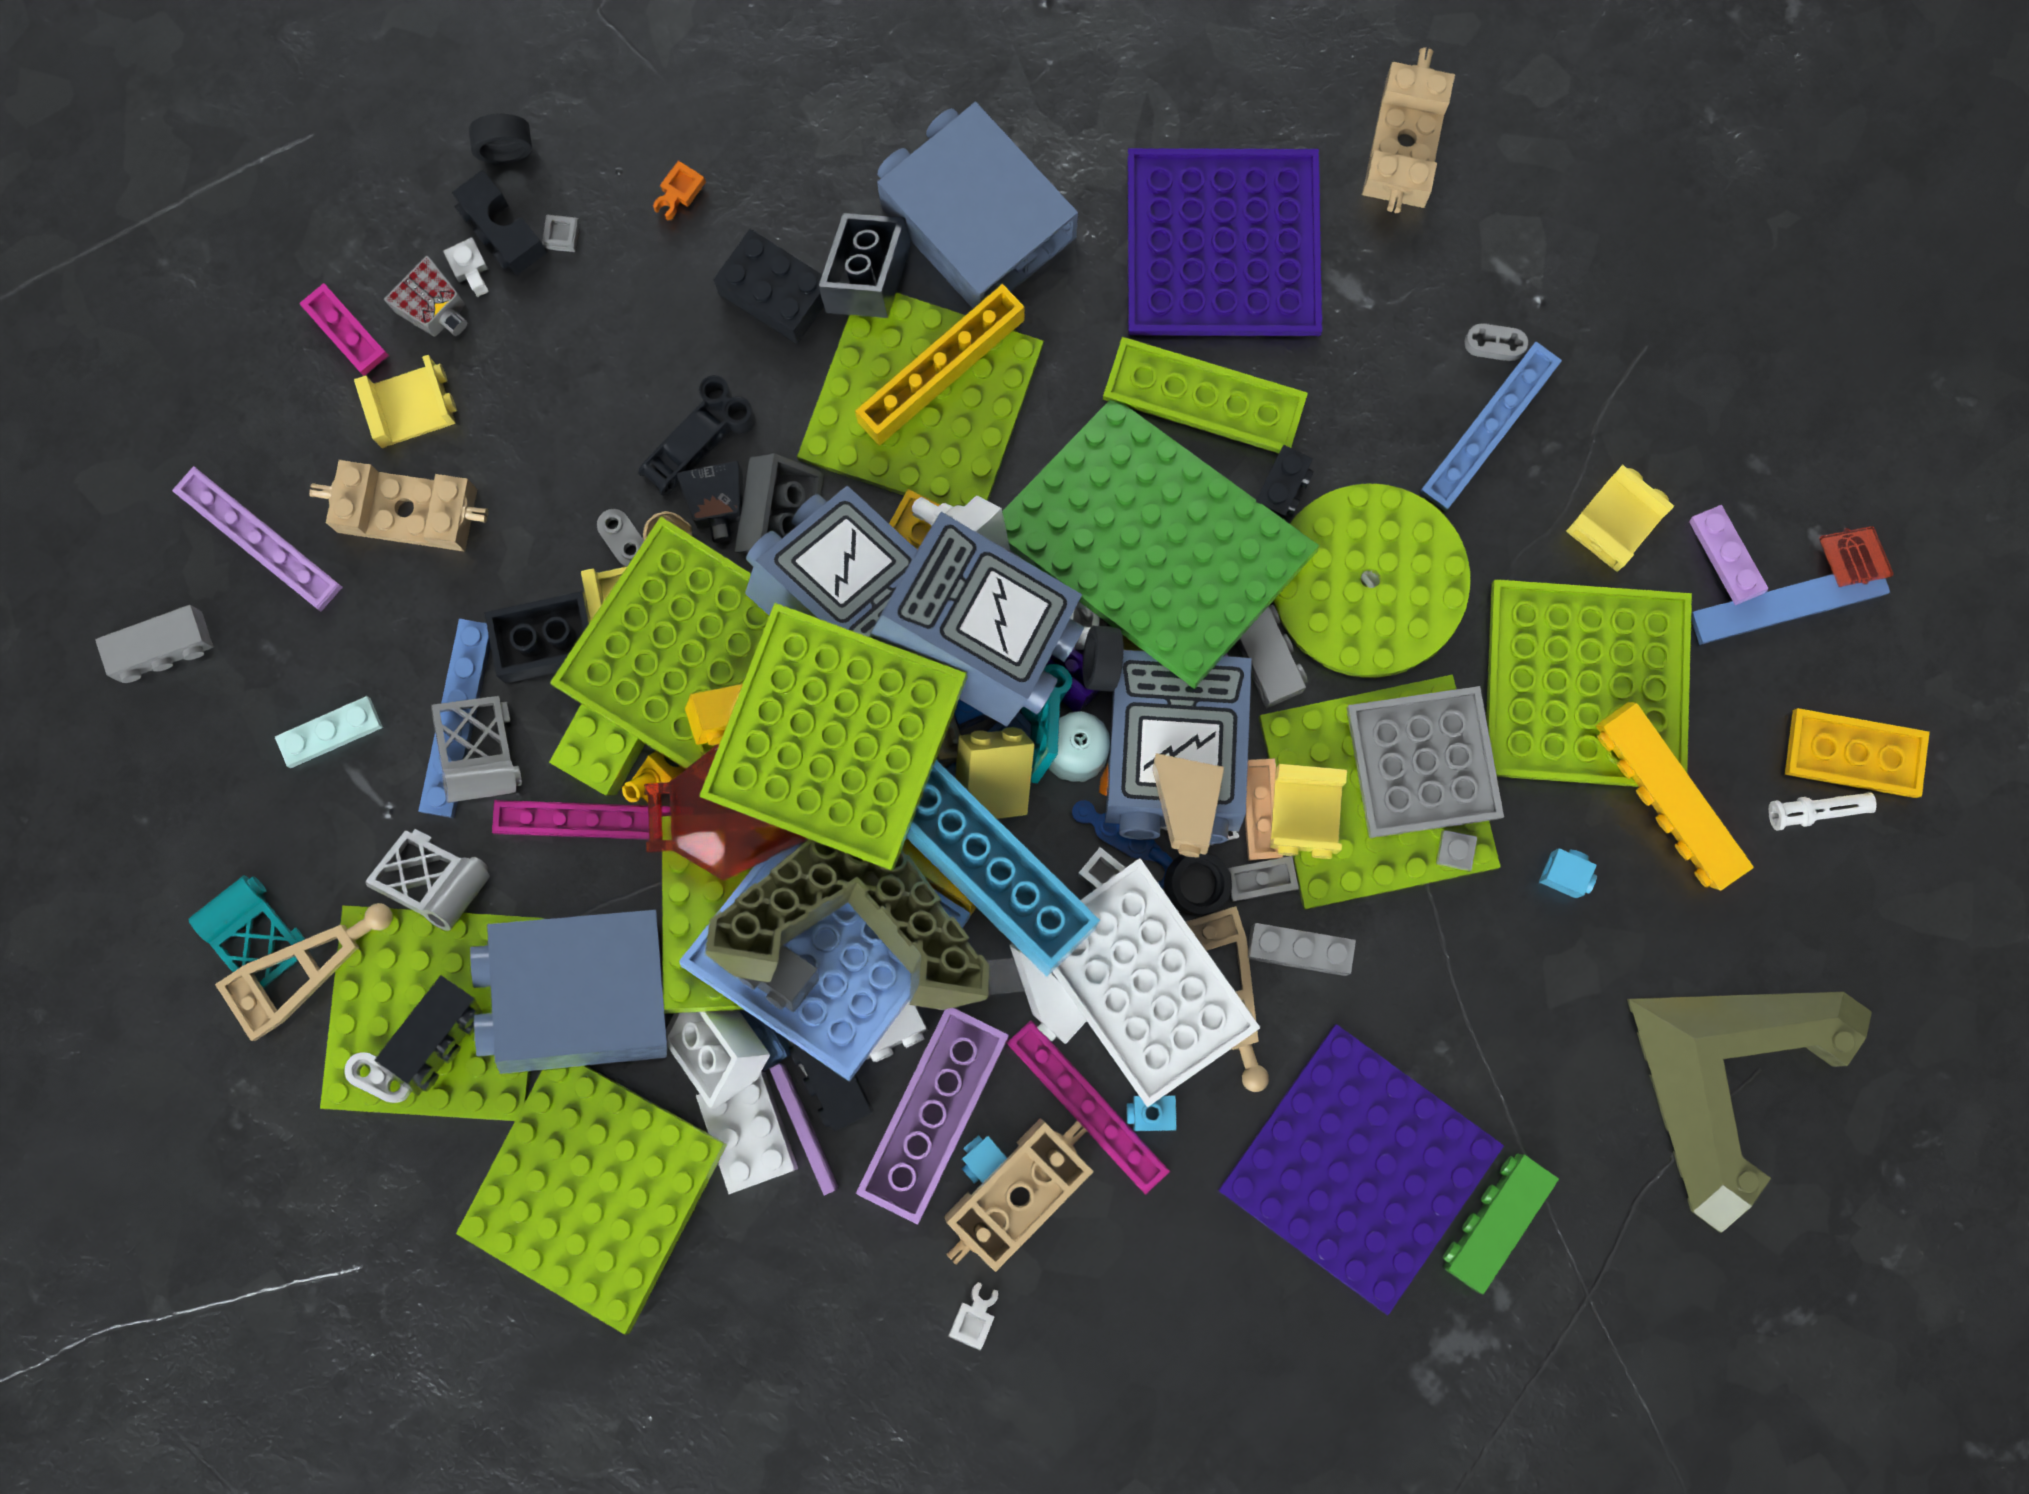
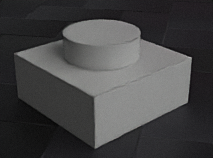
M1443 830L1441 832L1436 864L1466 871L1472 870L1477 837Z

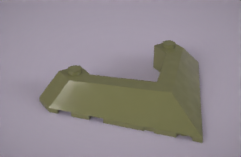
M809 839L775 866L758 884H753L738 896L731 906L723 912L720 911L709 922L705 955L734 977L770 983L778 964L780 947L843 905L849 903L911 973L909 1005L946 1010L983 1001L988 998L989 964L982 954L977 955L968 942V935L954 916L949 917L940 904L941 899L910 856L905 855L902 850L894 871Z
M1845 992L1627 999L1630 1012H1633L1638 1028L1637 1035L1645 1061H1648L1651 1071L1650 1078L1666 1131H1669L1674 1147L1673 1154L1680 1177L1683 1178L1689 1198L1687 1200L1690 1210L1718 1232L1722 1233L1750 1209L1771 1179L1742 1157L1723 1059L1806 1047L1832 1067L1848 1066L1867 1038L1872 1012Z

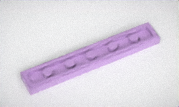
M194 466L172 490L319 611L322 612L343 588Z

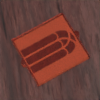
M1874 526L1855 530L1845 528L1843 532L1823 535L1819 539L1838 587L1858 583L1867 585L1869 581L1889 578L1894 574Z

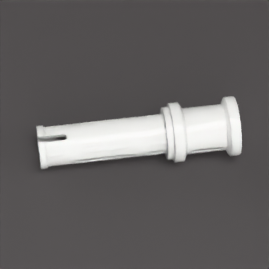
M1866 792L1864 794L1813 801L1807 797H1800L1797 801L1781 803L1777 800L1769 804V819L1776 831L1783 830L1785 826L1797 824L1807 827L1814 824L1816 820L1874 813L1876 811V799L1872 792Z

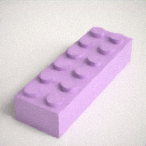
M955 1008L944 1011L856 1192L857 1195L917 1225L920 1223L1009 1038L1008 1034Z

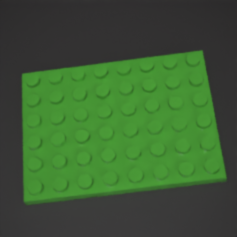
M1109 400L1002 511L1011 551L1029 564L1082 594L1079 600L1081 604L1113 628L1120 629L1122 635L1194 689L1317 553L1319 545L1263 504L1257 503L1255 498L1128 406L1113 400Z

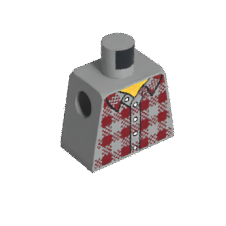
M428 256L384 298L396 314L432 336L438 335L444 328L454 336H457L467 326V321L458 314L464 308L465 303Z

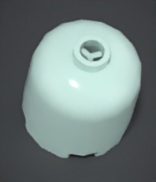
M1070 712L1060 717L1058 755L1049 766V770L1059 779L1071 782H1085L1097 776L1106 764L1111 747L1110 734L1105 724L1095 715L1086 712ZM1078 734L1083 735L1081 738L1076 737ZM1086 739L1087 742L1083 745L1082 741Z

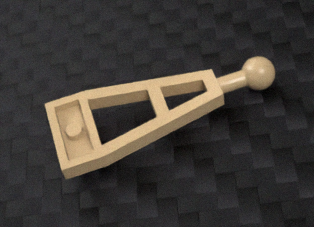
M373 904L366 910L365 918L351 928L347 929L345 925H338L243 965L215 984L249 1039L256 1041L285 1022L359 948L356 943L358 938L372 929L383 930L391 924L393 918L392 911L384 904ZM338 939L343 947L319 968L309 950ZM296 956L310 979L277 1010L254 974Z
M1231 907L1187 921L1186 923L1206 951L1236 942L1241 990L1235 992L1243 1000L1244 1005L1256 1020L1247 938L1237 907ZM1258 1031L1231 1048V1050L1239 1048L1245 1066L1242 1082L1252 1092L1264 1090L1269 1083V1074L1264 1067L1258 1065L1252 1047L1253 1043L1259 1042Z

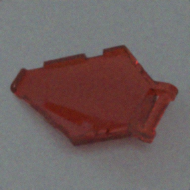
M718 744L672 781L644 784V795L648 796L649 841L646 842V852L674 851L721 880L726 881L809 840V838L699 797L718 750ZM670 794L672 840H663L661 795Z

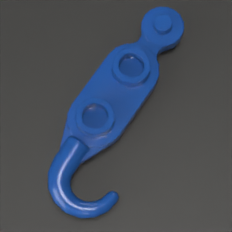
M1081 800L1076 802L1072 809V816L1075 821L1081 824H1092L1097 837L1131 858H1141V860L1157 862L1163 866L1166 874L1167 868L1173 859L1161 850L1154 839L1137 840L1125 838L1119 834L1120 824L1105 823L1106 812L1103 814L1097 813L1093 804L1089 801ZM1164 874V877L1162 878V880L1158 881V883H1159V885L1161 886L1162 889L1165 888V887H1164L1165 874Z

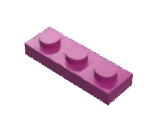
M324 283L299 303L363 376L389 356Z

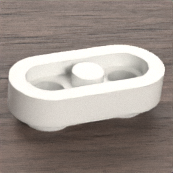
M361 1052L349 1058L345 1065V1076L352 1085L390 1103L402 1102L410 1095L411 1091L401 1085L398 1091H391L390 1085L394 1079L374 1061L376 1056ZM369 1065L371 1069L370 1074L362 1077L360 1074L361 1068Z

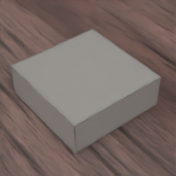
M546 214L542 239L544 248L576 252L580 226L579 219Z

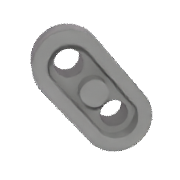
M609 509L599 516L597 521L599 534L623 567H627L643 544V538L627 515L621 510ZM610 521H618V526L615 529H608ZM630 546L637 548L633 555L626 554V549Z

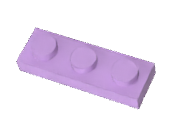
M1722 505L1691 518L1689 521L1735 605L1762 595L1768 590L1765 581Z

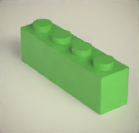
M1516 1154L1515 1157L1510 1156L1504 1162L1500 1169V1173L1503 1176L1496 1186L1492 1184L1488 1187L1481 1198V1202L1484 1203L1477 1215L1472 1213L1462 1227V1230L1465 1232L1458 1244L1453 1242L1443 1256L1446 1262L1442 1268L1480 1294L1485 1293L1559 1180V1178L1523 1154Z

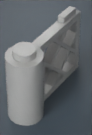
M499 696L431 705L447 803L516 793V786H521L522 780L519 766H513L509 754L504 723L510 722L507 702H500ZM493 705L495 718L488 727L472 717L478 707ZM472 708L468 714L463 711V709ZM454 711L463 717L464 720L453 732L442 724L441 712ZM468 721L484 732L474 746L458 735ZM495 724L497 727L498 734L491 730ZM444 733L450 736L446 743L444 739ZM489 735L499 742L501 754L488 756L477 748L485 737ZM453 740H456L470 750L463 760L448 761L446 749ZM473 753L479 756V758L469 759Z
M416 829L412 833L405 830L365 883L367 887L423 915L436 927L450 931L490 878L487 872L488 866L479 858L461 859L431 844L433 841L432 837ZM408 843L420 849L421 856L401 861L400 853ZM438 860L449 863L443 872L429 875L427 863ZM423 864L424 877L405 881L404 868ZM399 870L401 882L390 885L379 882L385 873ZM427 884L428 892L420 902L408 896L407 889Z

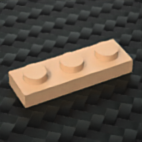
M1275 758L1248 760L1245 815L1248 861L1283 858V855L1278 854V849L1270 848L1276 770Z

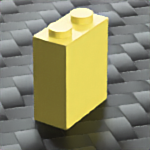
M1007 727L1003 731H974L968 735H959L955 779L996 819L1027 815L1034 743L1022 729Z

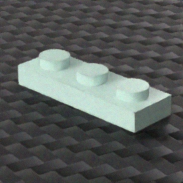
M365 696L275 736L286 766L293 768L383 727L371 698Z

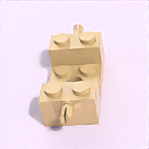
M1426 48L1419 50L1417 65L1392 62L1385 81L1362 195L1388 200L1387 210L1389 212L1393 211L1395 202L1394 213L1401 212L1402 203L1424 208L1432 191L1437 166L1435 158L1444 114L1450 102L1455 74L1436 71L1430 68L1433 50L1428 49L1426 58ZM1407 134L1413 138L1414 145L1405 147L1399 143L1398 137Z
M339 460L335 480L332 485L326 486L312 483L311 488L313 490L310 489L311 497L329 500L326 523L337 533L465 552L471 520L486 523L488 519L486 517L488 516V509L474 507L477 489L466 478L435 474V479L430 480L378 472L371 464ZM404 502H412L414 505L412 514L407 517H400L398 514L400 505Z
M1040 1118L1016 1142L1019 1147L972 1194L967 1192L944 1216L946 1223L961 1239L946 1255L957 1265L971 1250L977 1253L996 1272L1094 1172L1077 1155L1073 1146L1087 1130L1076 1121L1062 1135L1053 1131ZM1016 1187H1025L1029 1191L1028 1201L1020 1206L1014 1205L1010 1200L1011 1192Z

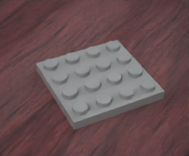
M1480 686L1354 704L1346 707L1369 838L1504 818Z

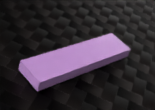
M778 1064L769 1068L823 1195L837 1190L838 1184L787 1066Z

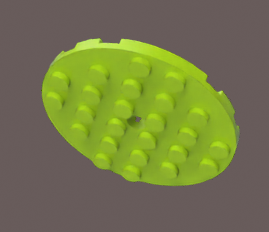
M1357 484L1342 487L1322 495L1304 507L1291 521L1290 525L1319 545L1317 553L1273 601L1288 636L1302 652L1324 664V667L1338 673L1372 678L1403 673L1429 660L1446 645L1460 624L1466 610L1470 592V568L1466 550L1459 534L1446 516L1434 505L1402 488L1383 484ZM1366 571H1372V573L1378 576L1380 582L1374 588L1365 587L1361 582V575Z

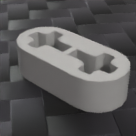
M1477 324L1467 333L1464 344L1466 350L1471 355L1515 361L1526 351L1528 338L1523 331L1516 328ZM1477 334H1482L1483 340L1487 341L1482 347L1478 346V341L1475 340ZM1512 338L1515 339L1514 343L1518 346L1515 351H1511L1510 345L1503 343H1507Z

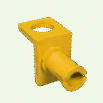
M655 751L646 758L632 780L626 782L622 787L623 796L632 803L643 798L652 806L656 804L671 781L688 770L680 765L679 767L669 765L665 761L664 755Z

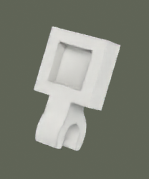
M472 237L443 251L459 283L467 279L477 297L489 292L480 275L488 267Z

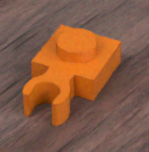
M678 160L660 184L665 195L655 200L653 204L655 212L658 213L662 206L667 205L670 208L665 213L666 219L668 221L673 219L676 215L678 204L682 203L688 207L705 185V178Z

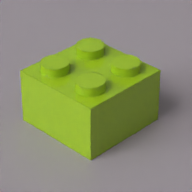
M581 704L549 763L606 796L617 795L645 743Z

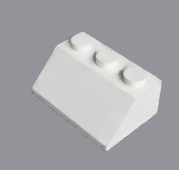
M739 1010L674 1013L666 1029L667 1047L710 1109L719 1107L755 1082L770 1057V1053Z

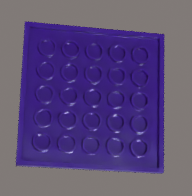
M1128 148V335L1321 336L1319 149Z
M1334 1024L1218 1191L1380 1311L1389 1315L1504 1145L1343 1028Z

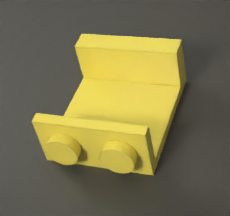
M429 355L422 357L425 367L375 384L367 376L354 379L372 439L381 448L456 424L452 414L457 411L455 402L450 393L446 394L443 383L447 382L445 371L442 365H436Z
M1622 465L1566 532L1618 572L1628 563L1636 549L1661 519L1672 510L1674 505L1669 502V498L1664 492L1659 489H1653L1643 481V477L1632 468L1627 469Z
M1279 764L1275 770L1270 848L1278 849V854L1297 856L1298 851L1312 852V857L1331 859L1332 854H1337L1342 850V844L1338 843L1342 787L1346 784L1347 770Z

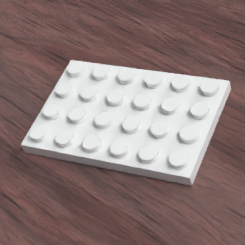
M1141 858L1080 900L1100 922L1096 929L1053 973L1147 1107L1260 1029L1259 1024Z

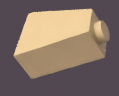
M1156 753L1152 770L1171 847L1179 849L1180 854L1189 857H1199L1200 854L1206 855L1210 844L1224 767Z

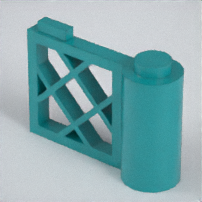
M1049 664L1044 668V671L1058 678L1040 712L1036 714L1024 706L1021 708L1023 716L1031 722L1030 739L1034 743L1031 783L1038 784L1058 755L1060 703L1072 684V677L1069 671L1058 664Z
M243 875L188 919L195 932L211 945L232 972L240 968L235 960L242 961L243 966L248 964V962L260 959L249 957L251 938L269 939L268 955L274 953L275 940L288 941L290 945L305 940V937L297 928L290 931L267 903L263 895L266 889L254 876L249 879ZM262 912L271 920L270 935L252 934L253 920ZM246 926V933L238 932ZM277 929L283 936H276ZM232 936L245 937L243 957L231 956L222 944ZM296 956L278 963L281 965L274 971H272V966L267 968L265 978L259 982L263 989L298 962Z

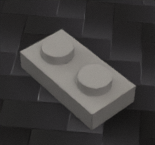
M1292 856L1228 868L1232 881L1230 892L1232 902L1299 889Z

